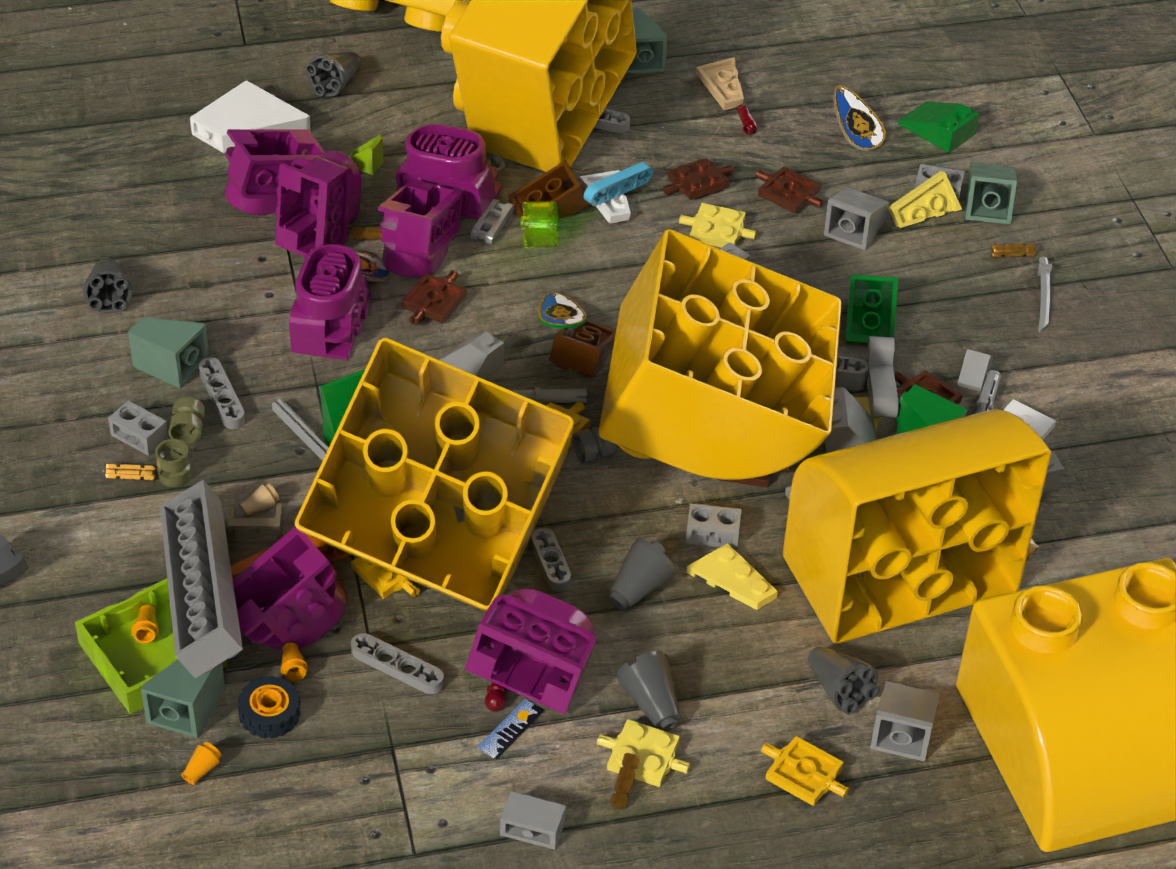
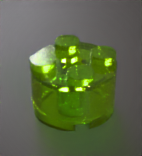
M523 202L524 216L520 218L521 230H525L523 235L524 248L557 247L559 239L557 223H559L556 202Z

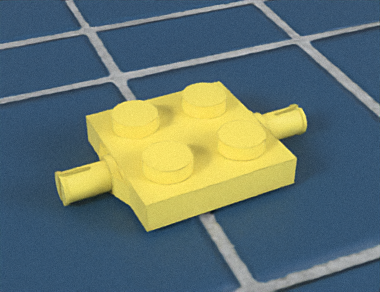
M701 203L699 211L694 217L681 214L679 224L692 226L691 238L712 246L722 248L729 242L736 245L741 237L753 240L756 237V230L743 228L746 214L743 211Z
M627 719L622 732L616 739L600 733L597 740V745L612 749L611 757L607 763V770L619 774L620 767H623L622 760L624 754L631 753L637 755L639 763L637 769H634L636 773L634 779L657 787L661 786L665 775L671 769L687 774L691 764L690 762L675 758V751L678 747L680 736Z

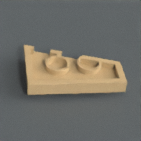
M734 57L696 67V75L723 110L733 109L744 103Z

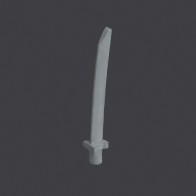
M1047 257L1039 259L1037 276H1040L1038 332H1042L1049 323L1052 264H1049Z

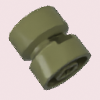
M191 397L179 398L174 402L168 429L171 439L182 440L187 445L199 441L205 415V406L202 402Z
M168 439L159 443L155 448V457L160 482L168 487H179L186 484L192 474L187 444L178 439Z

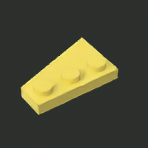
M939 171L887 207L895 225L900 228L922 222L933 216L945 215V213L950 211L962 210L946 172Z
M728 543L687 566L686 573L693 577L698 575L706 579L708 585L714 588L719 586L729 591L731 597L756 610L777 598L778 591Z

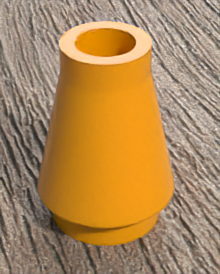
M149 604L140 607L139 614L131 628L134 639L139 643H150L159 633L156 609Z
M293 642L286 643L282 648L281 674L288 681L297 682L305 677L308 665L300 653L298 645Z
M208 742L197 745L181 776L188 783L195 785L200 778L220 763L219 759L222 754L215 746Z

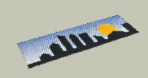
M524 699L477 748L497 760L544 710Z

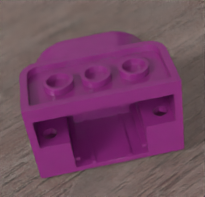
M442 124L424 125L416 128L408 135L405 142L407 158L397 170L395 176L397 191L411 179L464 191L461 216L473 219L482 217L492 200L496 199L503 189V184L495 183L498 177L497 169L487 165L486 146L482 136L472 130Z
M228 129L227 135L233 141L235 147L227 148L225 153L226 158L230 162L227 170L229 178L225 188V197L233 207L247 214L269 215L276 213L280 164L285 163L291 166L292 162L297 158H305L312 161L325 151L308 129Z
M326 151L312 161L305 158H297L292 162L291 166L285 163L280 164L279 186L277 188L278 204L276 208V246L306 257L312 249L323 245H345L348 237V227L359 215L362 188L360 171L350 157L339 151Z
M411 179L391 197L386 199L378 207V211L384 212V220L380 223L381 241L384 242L383 266L388 271L405 277H423L425 273L430 275L435 273L448 253L449 242L458 233L464 191Z
M328 244L317 247L307 254L295 283L296 299L289 317L291 352L348 361L357 335H361L362 321L367 319L371 293H368V282L362 276L359 255L347 246Z
M296 526L233 579L240 630L254 643H264L278 650H282L283 646L290 642L296 643L299 649L314 643L339 621L347 604L346 591L336 579L337 572L309 538L298 531Z
M520 589L510 595H499L494 598L479 623L464 670L565 715L573 693L577 690L595 646L594 627L590 619L580 609L541 591Z

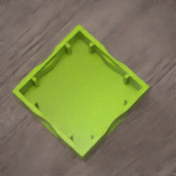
M166 578L137 592L123 602L110 605L75 622L80 646L129 714L144 708L141 693L143 684L177 660L175 656L168 579ZM149 604L156 609L159 633L152 642L143 644L134 639L131 628L139 614L140 607ZM227 660L222 662L223 668L227 666Z

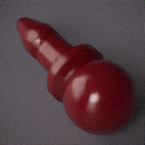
M493 682L487 687L485 705L490 711L498 712L505 707L507 702L505 696L506 688Z

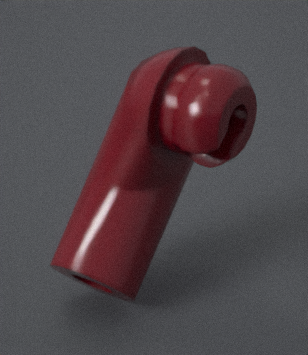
M746 103L738 105L736 109L743 124V132L747 135L754 134L758 127L756 121L751 116Z

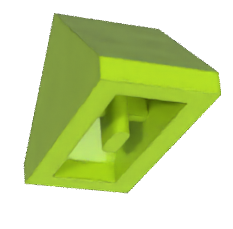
M381 135L369 140L349 154L348 157L357 165L359 171L374 175L384 163L383 138Z

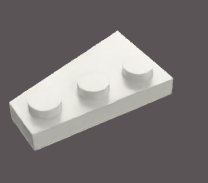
M620 171L580 176L579 182L585 191L592 183ZM624 194L596 206L609 224L627 221L630 218L631 212L627 197Z

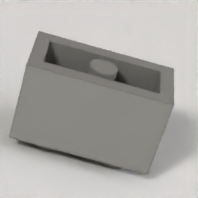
M511 791L500 817V835L555 850L565 825L566 805L552 800L546 801L535 798L525 793L520 794Z

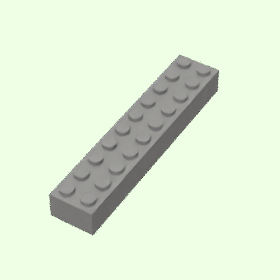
M201 480L160 506L175 656L194 678L204 673H209L215 666L235 657L243 650L222 503L204 480Z

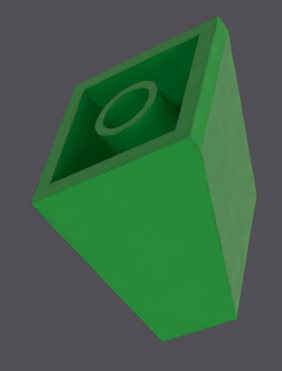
M914 384L908 392L905 391L900 397L899 405H901V409L896 418L898 423L896 433L901 434L965 417L967 409Z

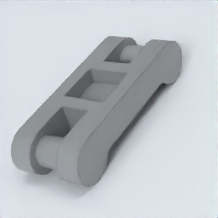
M493 199L483 216L474 225L471 231V239L476 241L481 239L485 243L493 245L508 218L514 213L515 205L511 203L503 204L500 203V200Z

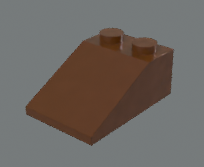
M566 160L509 195L523 225L571 216L590 204L584 199L585 191Z
M588 320L583 325L577 327L562 328L555 334L549 361L556 363L555 365L562 369L571 368L577 370L583 376H595L602 369L613 349L616 329Z

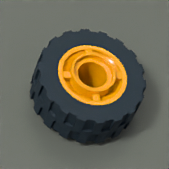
M262 676L250 681L247 686L243 687L242 693L239 694L238 710L240 723L243 724V728L248 730L250 734L260 736V738L269 737L272 739L277 736L286 735L288 731L290 732L294 729L300 717V695H298L297 688H294L290 681L287 682L281 677Z

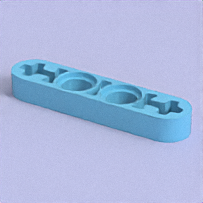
M640 162L594 182L585 190L584 199L592 206H597L643 186L652 178L653 168L644 162Z

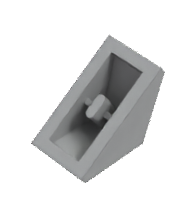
M967 349L957 386L981 392L992 356Z

